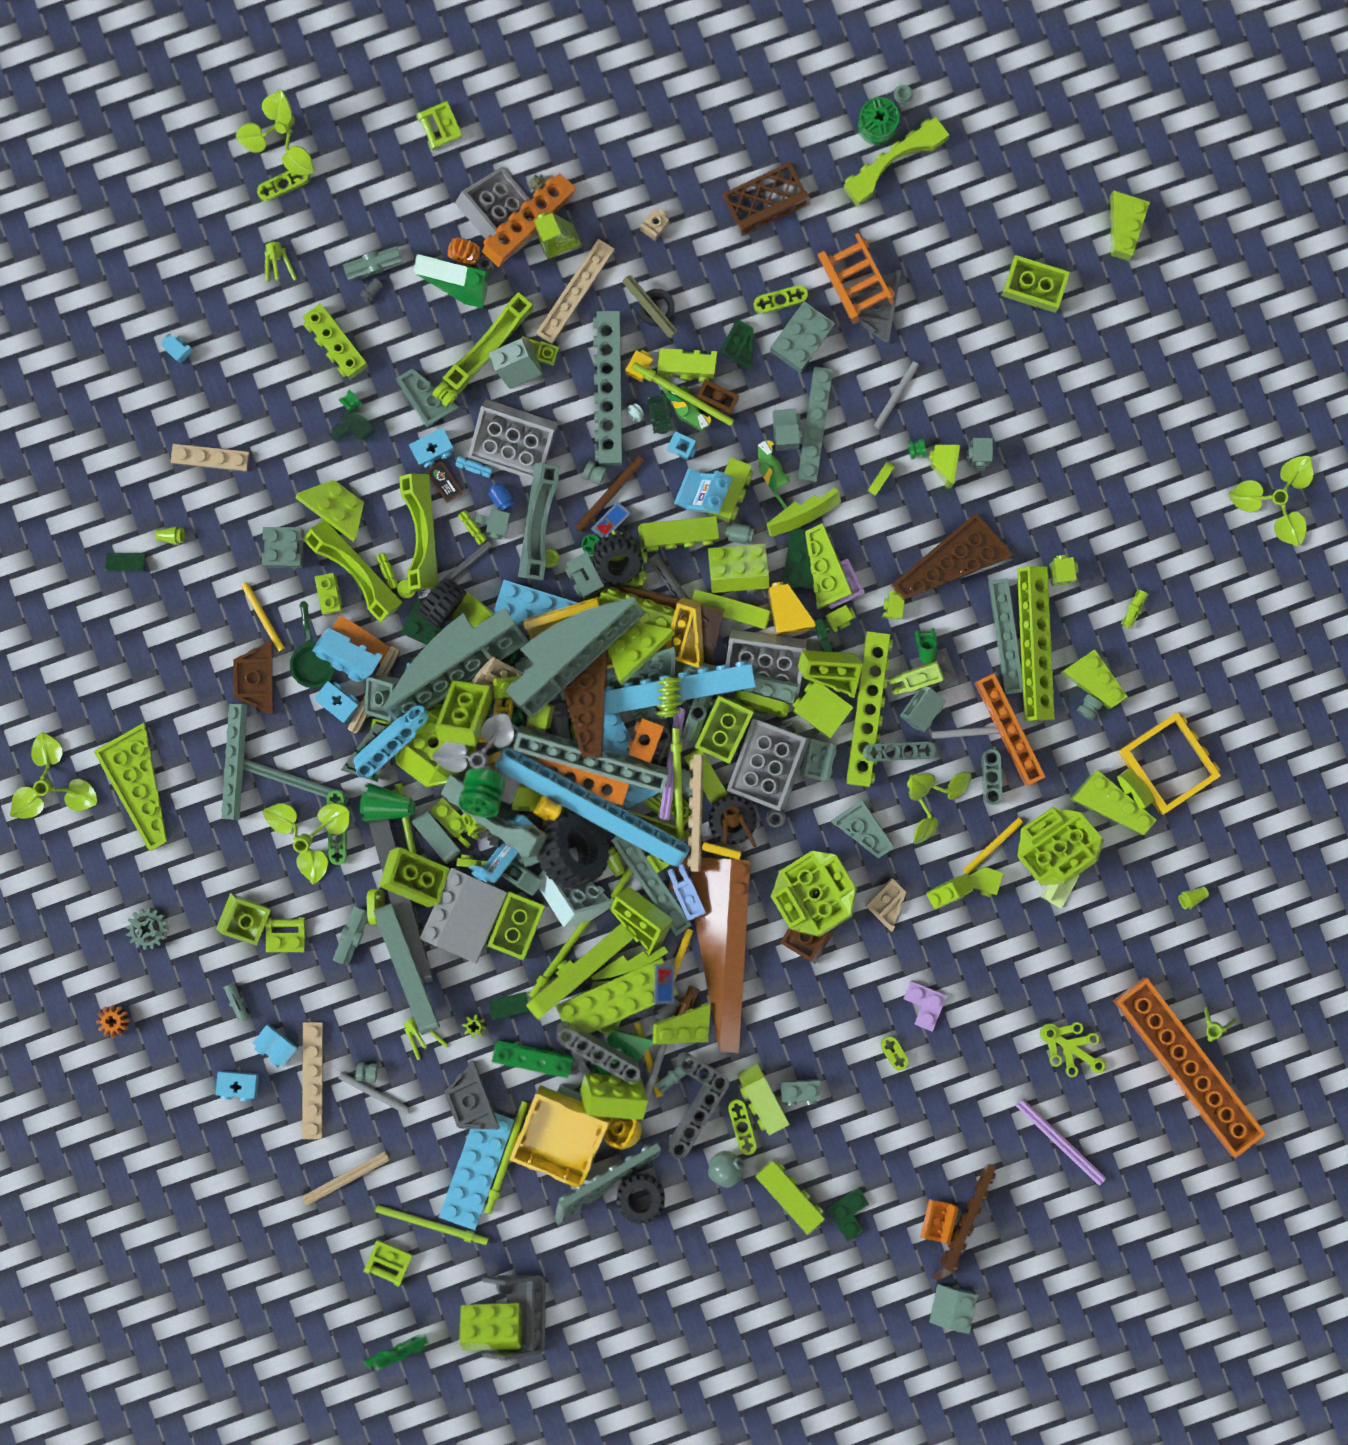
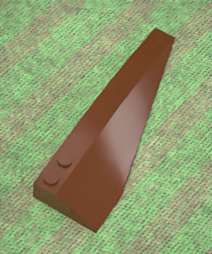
M701 858V871H691V879L706 913L694 919L719 1052L739 1053L750 860Z

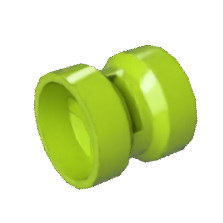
M442 381L432 393L436 399L442 401L445 407H448L459 394L455 389L449 388V384L445 381Z

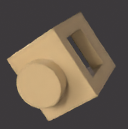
M653 209L640 225V231L656 241L669 224L668 215L661 209H658V211ZM657 219L659 223L653 224L652 220Z

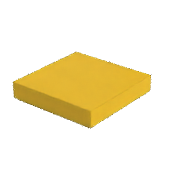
M705 842L701 849L737 860L740 859L741 855L739 851Z

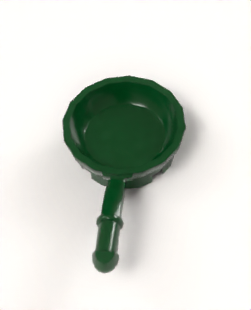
M301 601L299 608L301 609V621L303 622L307 642L294 651L290 659V671L298 684L306 688H317L331 680L335 668L327 660L318 658L316 653L312 651L316 643L312 641L309 605L306 601Z

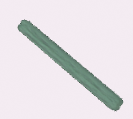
M244 759L243 770L326 798L331 791L335 790ZM335 793V795L331 797V799L339 801L341 800V797H337V794ZM344 793V794H345V798H346V804H347L348 801H349L350 795L347 794V793Z

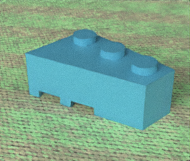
M330 628L326 629L312 650L316 653V656L330 662L335 669L347 673L348 677L353 681L361 682L370 676L383 655L377 653L375 656L365 651L366 646L361 644L358 647L349 642L350 638Z

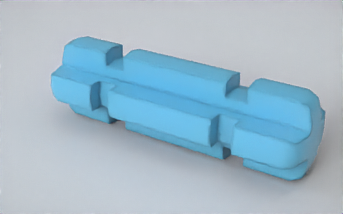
M458 456L455 464L457 467H464L465 470L479 475L481 473L482 476L490 478L493 471L489 466L485 465L484 467L483 464L469 459L466 460V458Z

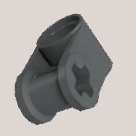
M665 728L663 731L668 735L667 740L664 742L659 741L655 754L658 756L654 755L652 761L657 762V765H660L671 739L670 732Z

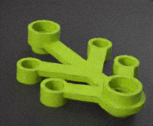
M1074 1022L1072 1025L1059 1028L1054 1024H1045L1040 1030V1036L1043 1041L1048 1043L1050 1052L1049 1062L1051 1065L1059 1066L1062 1063L1061 1057L1057 1054L1056 1043L1063 1047L1067 1067L1065 1072L1069 1077H1075L1078 1074V1069L1074 1066L1072 1053L1088 1063L1094 1073L1100 1074L1105 1071L1106 1063L1103 1059L1093 1058L1076 1047L1084 1044L1096 1045L1099 1042L1097 1034L1090 1033L1088 1036L1066 1040L1060 1035L1071 1032L1080 1034L1083 1031L1082 1024ZM1078 1024L1080 1026V1030L1078 1032H1075L1073 1028L1075 1025ZM1048 1030L1053 1031L1052 1037L1047 1036ZM1095 1035L1096 1041L1090 1042V1037ZM1054 1057L1059 1058V1062L1057 1064H1053L1052 1059ZM1100 1062L1102 1064L1101 1069H1096L1095 1064ZM1070 1068L1075 1069V1073L1073 1075H1070L1068 1072Z

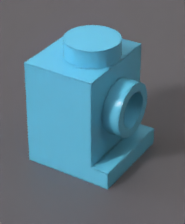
M169 333L162 340L161 346L180 364L193 352L192 348L188 344L186 345L179 336L175 338Z
M675 431L667 451L688 460L689 456L693 458L697 451V447H695L696 441ZM681 445H686L687 449L685 451H681L679 447Z

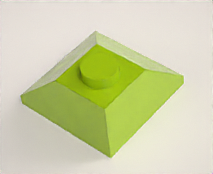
M935 445L933 450L929 452L928 461H932L931 468L946 488L951 489L955 483L960 445Z

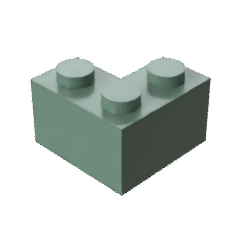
M796 408L773 410L775 451L798 449L803 441V431L798 427L800 425V413L796 414Z

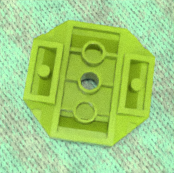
M444 704L433 705L427 709L429 712L427 722L415 732V737L395 754L397 766L426 788L445 785L449 775L458 773L441 767L432 757L445 743V741H439L436 724ZM438 740L439 744L437 747L431 748L429 747L430 742ZM465 745L467 747L466 755L471 756L477 752L476 746Z
M1052 807L1021 828L1018 858L1040 886L1066 884L1098 861L1104 840L1081 812Z
M810 851L779 871L771 898L791 930L820 937L852 917L857 888L837 855ZM816 890H820V896L813 899V893Z

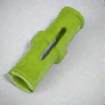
M1137 590L1133 601L1127 607L1128 610L1121 625L1129 629L1133 628L1138 615L1142 613L1141 609L1149 594L1142 590Z

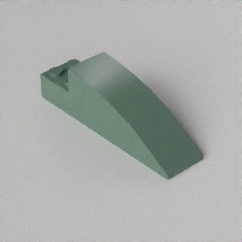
M632 597L587 609L553 625L520 648L534 665L527 668L518 680L513 681L506 692L533 718L645 614V611Z
M506 608L496 612L492 617L481 622L476 627L473 626L463 613L436 635L418 654L402 675L383 708L394 721L414 706H422L427 710L447 697L452 680L470 682L492 657L501 661L529 641Z

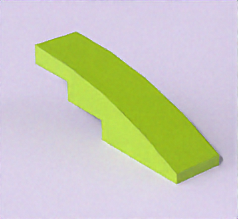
M833 487L821 498L814 494L801 505L795 501L767 523L769 535L773 537L792 531L826 514L841 503L839 491Z
M694 590L692 596L693 601L724 609L723 618L766 630L771 613L769 610L699 590Z
M663 946L648 956L643 950L629 961L622 955L594 974L592 979L610 978L634 971L652 963L667 954L668 951Z

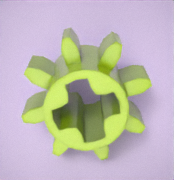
M477 1014L474 1016V1019L468 1016V1024H462V1026L467 1027V1031L464 1034H472V1039H474L475 1034L481 1037L482 1033L480 1031L487 1029V1027L482 1026L485 1019L478 1020ZM474 1021L476 1022V1025L480 1027L479 1029H476L475 1032L473 1031V1028L470 1027V1025L473 1024Z

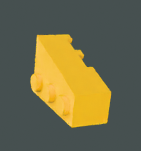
M682 597L677 603L670 628L674 631L675 635L666 643L665 650L674 647L676 661L700 668L704 662L701 605L699 602Z

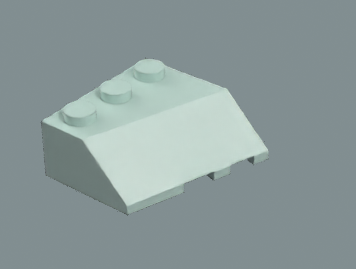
M545 870L538 876L542 879L539 889L563 927L593 920L611 908L614 901L613 898L609 899L603 893L604 889L602 887H596L592 882L577 888H564L554 883L553 879H549L546 876Z

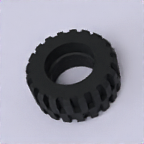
M573 811L558 815L555 820L546 821L541 826L540 831L546 834L547 837L539 854L536 855L537 860H540L541 869L546 872V876L564 888H577L601 877L607 868V861H609L610 856L608 853L610 848L606 842L607 836L602 832L603 828ZM567 837L570 838L576 846L578 852V862L572 857V855L569 852L567 845Z

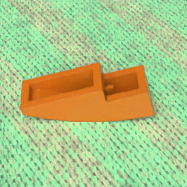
M341 615L332 627V630L350 638L349 642L358 647L361 644L366 646L365 651L375 656L377 653L383 655L378 662L381 665L390 648L389 646Z

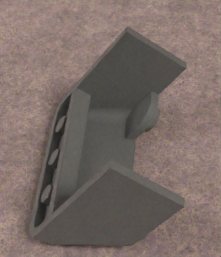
M498 1275L483 1278V1282L496 1284L499 1294L507 1295V1304L519 1303L522 1309L521 1349H497L496 1351L482 1353V1357L508 1361L542 1353L545 1347V1279L539 1275Z

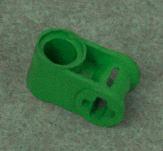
M935 628L927 631L915 630V641L920 660L928 664L935 662L937 659Z

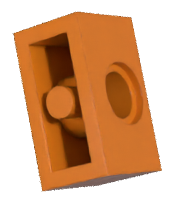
M642 718L641 722L637 721L634 732L637 733L634 740L630 739L627 750H630L628 755L651 763L665 726ZM647 734L650 737L648 745L640 743L641 735Z

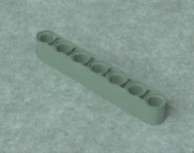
M390 903L375 909V918L421 1035L439 1029L438 1018L393 904Z

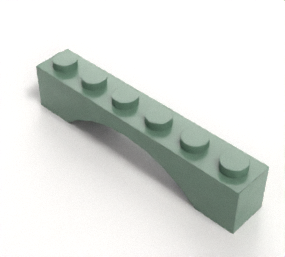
M535 463L518 577L534 580L544 579L546 566V526L550 505L558 485L560 466Z
M462 772L449 775L441 793L450 803L458 807L465 774ZM461 809L463 813L473 817L478 824L485 826L490 830L491 834L501 838L506 845L513 847L525 858L538 855L547 837L546 834L534 825H515L497 815L493 817H478Z

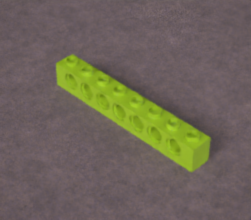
M1040 566L1017 568L1024 721L1055 720L1047 567Z
M866 632L862 659L863 666L860 674L846 780L848 785L870 787V783L874 784L875 772H872L873 764H877V761H867L860 750V744L863 742L879 744L880 734H877L878 726H882L883 715H880V708H884L885 696H882L883 688H887L888 677H885V670H889L890 658H887L888 651L892 650L893 644L890 634ZM873 649H881L882 657H874L872 654ZM871 667H877L880 670L878 677H873L870 674ZM875 686L878 690L877 695H869L867 688ZM866 705L874 706L875 713L873 715H868L865 712ZM866 723L870 724L873 728L870 734H865L862 730V726ZM873 749L869 751V755L878 754ZM860 761L865 762L868 766L865 772H860L857 768V764Z

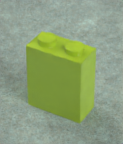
M810 681L804 689L806 692L803 698L798 697L792 705L795 708L793 712L830 739L853 707L827 687L815 682L813 684Z

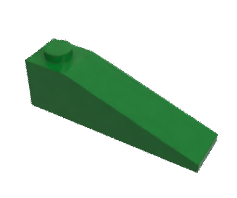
M417 254L414 269L416 275L463 304L484 308L490 270Z

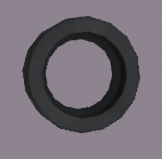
M654 288L648 290L646 293L650 298L661 297L666 301L668 310L665 316L670 321L674 315V301L671 295L662 289ZM639 303L638 309L641 319L650 326L659 327Z

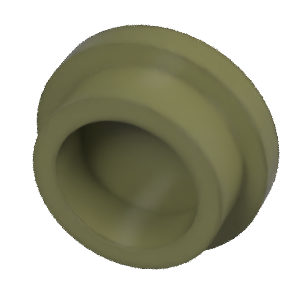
M535 174L528 182L530 190L533 189L536 192L545 182L542 174L539 176Z

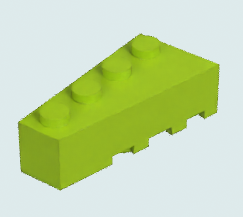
M543 213L534 220L538 239L547 259L582 245L574 225L556 214Z

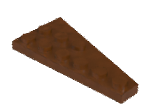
M608 648L563 689L583 758H603Z

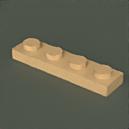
M173 444L171 463L248 472L250 453Z

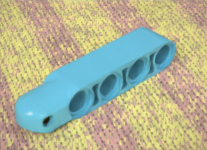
M414 706L403 716L397 718L354 757L353 762L357 775L360 778L372 776L415 737V732L427 722L429 712L422 706Z

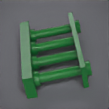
M498 1040V1043H495L491 1062L568 1078L574 1057L572 1055Z

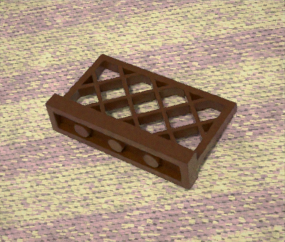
M790 162L722 193V197L741 236L810 205V197L807 191L804 190ZM789 169L791 173L790 179L780 178L781 172ZM768 178L775 180L773 187L763 186L764 180ZM778 181L787 184L785 192L775 189ZM790 185L798 187L800 193L795 195L789 194ZM751 186L758 188L755 196L745 194L747 188ZM761 189L770 192L768 200L758 198ZM773 193L783 196L782 200L778 203L771 202ZM734 194L741 196L738 204L731 203L728 197ZM744 197L753 200L751 208L741 206ZM756 201L766 204L765 208L761 211L753 209ZM739 209L749 212L748 216L739 220L737 217Z

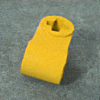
M542 796L533 813L547 821L555 820L562 809V805L557 804L547 796Z

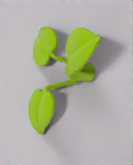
M279 89L267 96L262 102V110L266 117L275 120L273 127L262 133L258 124L246 123L236 132V139L247 150L257 153L265 149L267 142L264 137L276 129L281 134L287 133L285 151L287 153L282 156L284 166L294 174H312L316 170L307 150L301 146H292L289 149L290 136L293 132L290 128L294 125L295 119L286 95L282 89Z
M1309 456L1291 459L1283 465L1280 477L1288 483L1283 490H1276L1273 495L1262 496V486L1253 480L1244 481L1229 492L1232 503L1244 512L1252 513L1258 511L1262 506L1261 500L1271 499L1275 505L1281 506L1284 517L1277 519L1274 525V532L1281 541L1295 546H1300L1305 538L1306 521L1296 511L1287 515L1285 503L1288 501V493L1286 491L1290 485L1295 489H1303L1311 483L1313 469L1311 457Z
M41 732L34 740L31 756L37 766L46 765V768L40 777L41 780L37 781L33 788L21 787L14 793L10 816L25 819L39 815L44 808V801L39 796H44L50 792H67L64 800L68 808L73 811H84L97 805L96 792L87 781L74 779L70 781L69 789L54 788L52 782L45 778L50 769V764H56L61 760L63 749L56 739L45 732Z
M965 771L956 774L949 782L948 789L934 785L936 778L933 774L921 773L910 776L907 782V787L910 788V798L913 801L919 800L927 813V818L922 819L915 830L914 844H919L929 839L938 827V819L932 818V814L922 798L929 793L931 788L948 793V799L950 800L959 798L965 793L970 784L971 772Z
M279 803L265 808L262 811L263 815L276 832L289 834L294 828L293 839L295 841L293 848L296 852L300 853L296 860L297 867L312 885L316 884L327 871L328 858L323 851H313L312 848H309L312 845V838L323 827L331 834L338 835L343 833L349 825V809L337 803L323 806L317 815L319 821L323 824L311 835L302 833L298 836L297 825L294 823L297 820V813L292 806L286 803Z

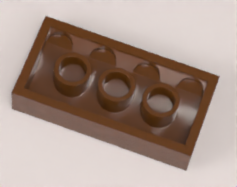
M816 890L813 893V899L820 896V890ZM838 926L820 937L788 928L780 943L816 964Z

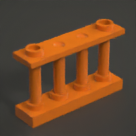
M859 233L855 234L858 243L833 256H827L825 251L818 254L819 260L853 324L860 321L858 317L861 314L860 311L885 298L892 305L894 304L892 297L895 296L891 286H886L867 250L869 248L865 237L861 239ZM859 250L863 251L866 257L865 260L842 272H835L833 266H835L836 262ZM868 266L871 267L875 274L850 288H844L841 283L844 281L843 279ZM879 282L883 289L882 292L859 304L855 303L852 305L850 298H852L853 294Z

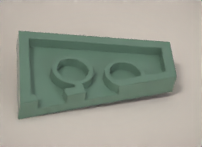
M413 369L396 378L397 383L426 428L459 409V406L453 402L448 407H445L440 399H436L432 395L435 388Z
M863 800L830 821L877 858L895 848Z

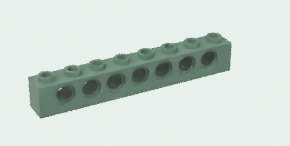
M597 311V317H593V329H597V336H593V345L597 347V355H594V366L598 367V374H594V385H598V392H594V404H598V411L594 412L595 423H598V430H595V442H599V449H595V461H599V466H621L620 311ZM604 328L612 330L609 336H604L601 332ZM604 347H610L612 349V353L609 355H604L602 353V349ZM604 366H611L613 368L609 374L603 373L602 369ZM606 384L613 387V390L609 393H605L602 390ZM604 404H612L613 409L610 412L604 411L602 409ZM606 422H611L614 427L612 430L606 431L603 429V425ZM606 441H611L614 446L612 449L607 450L603 447V444Z
M521 725L513 749L514 751L660 793L664 791L669 774V768L604 749L603 758H583L578 742Z

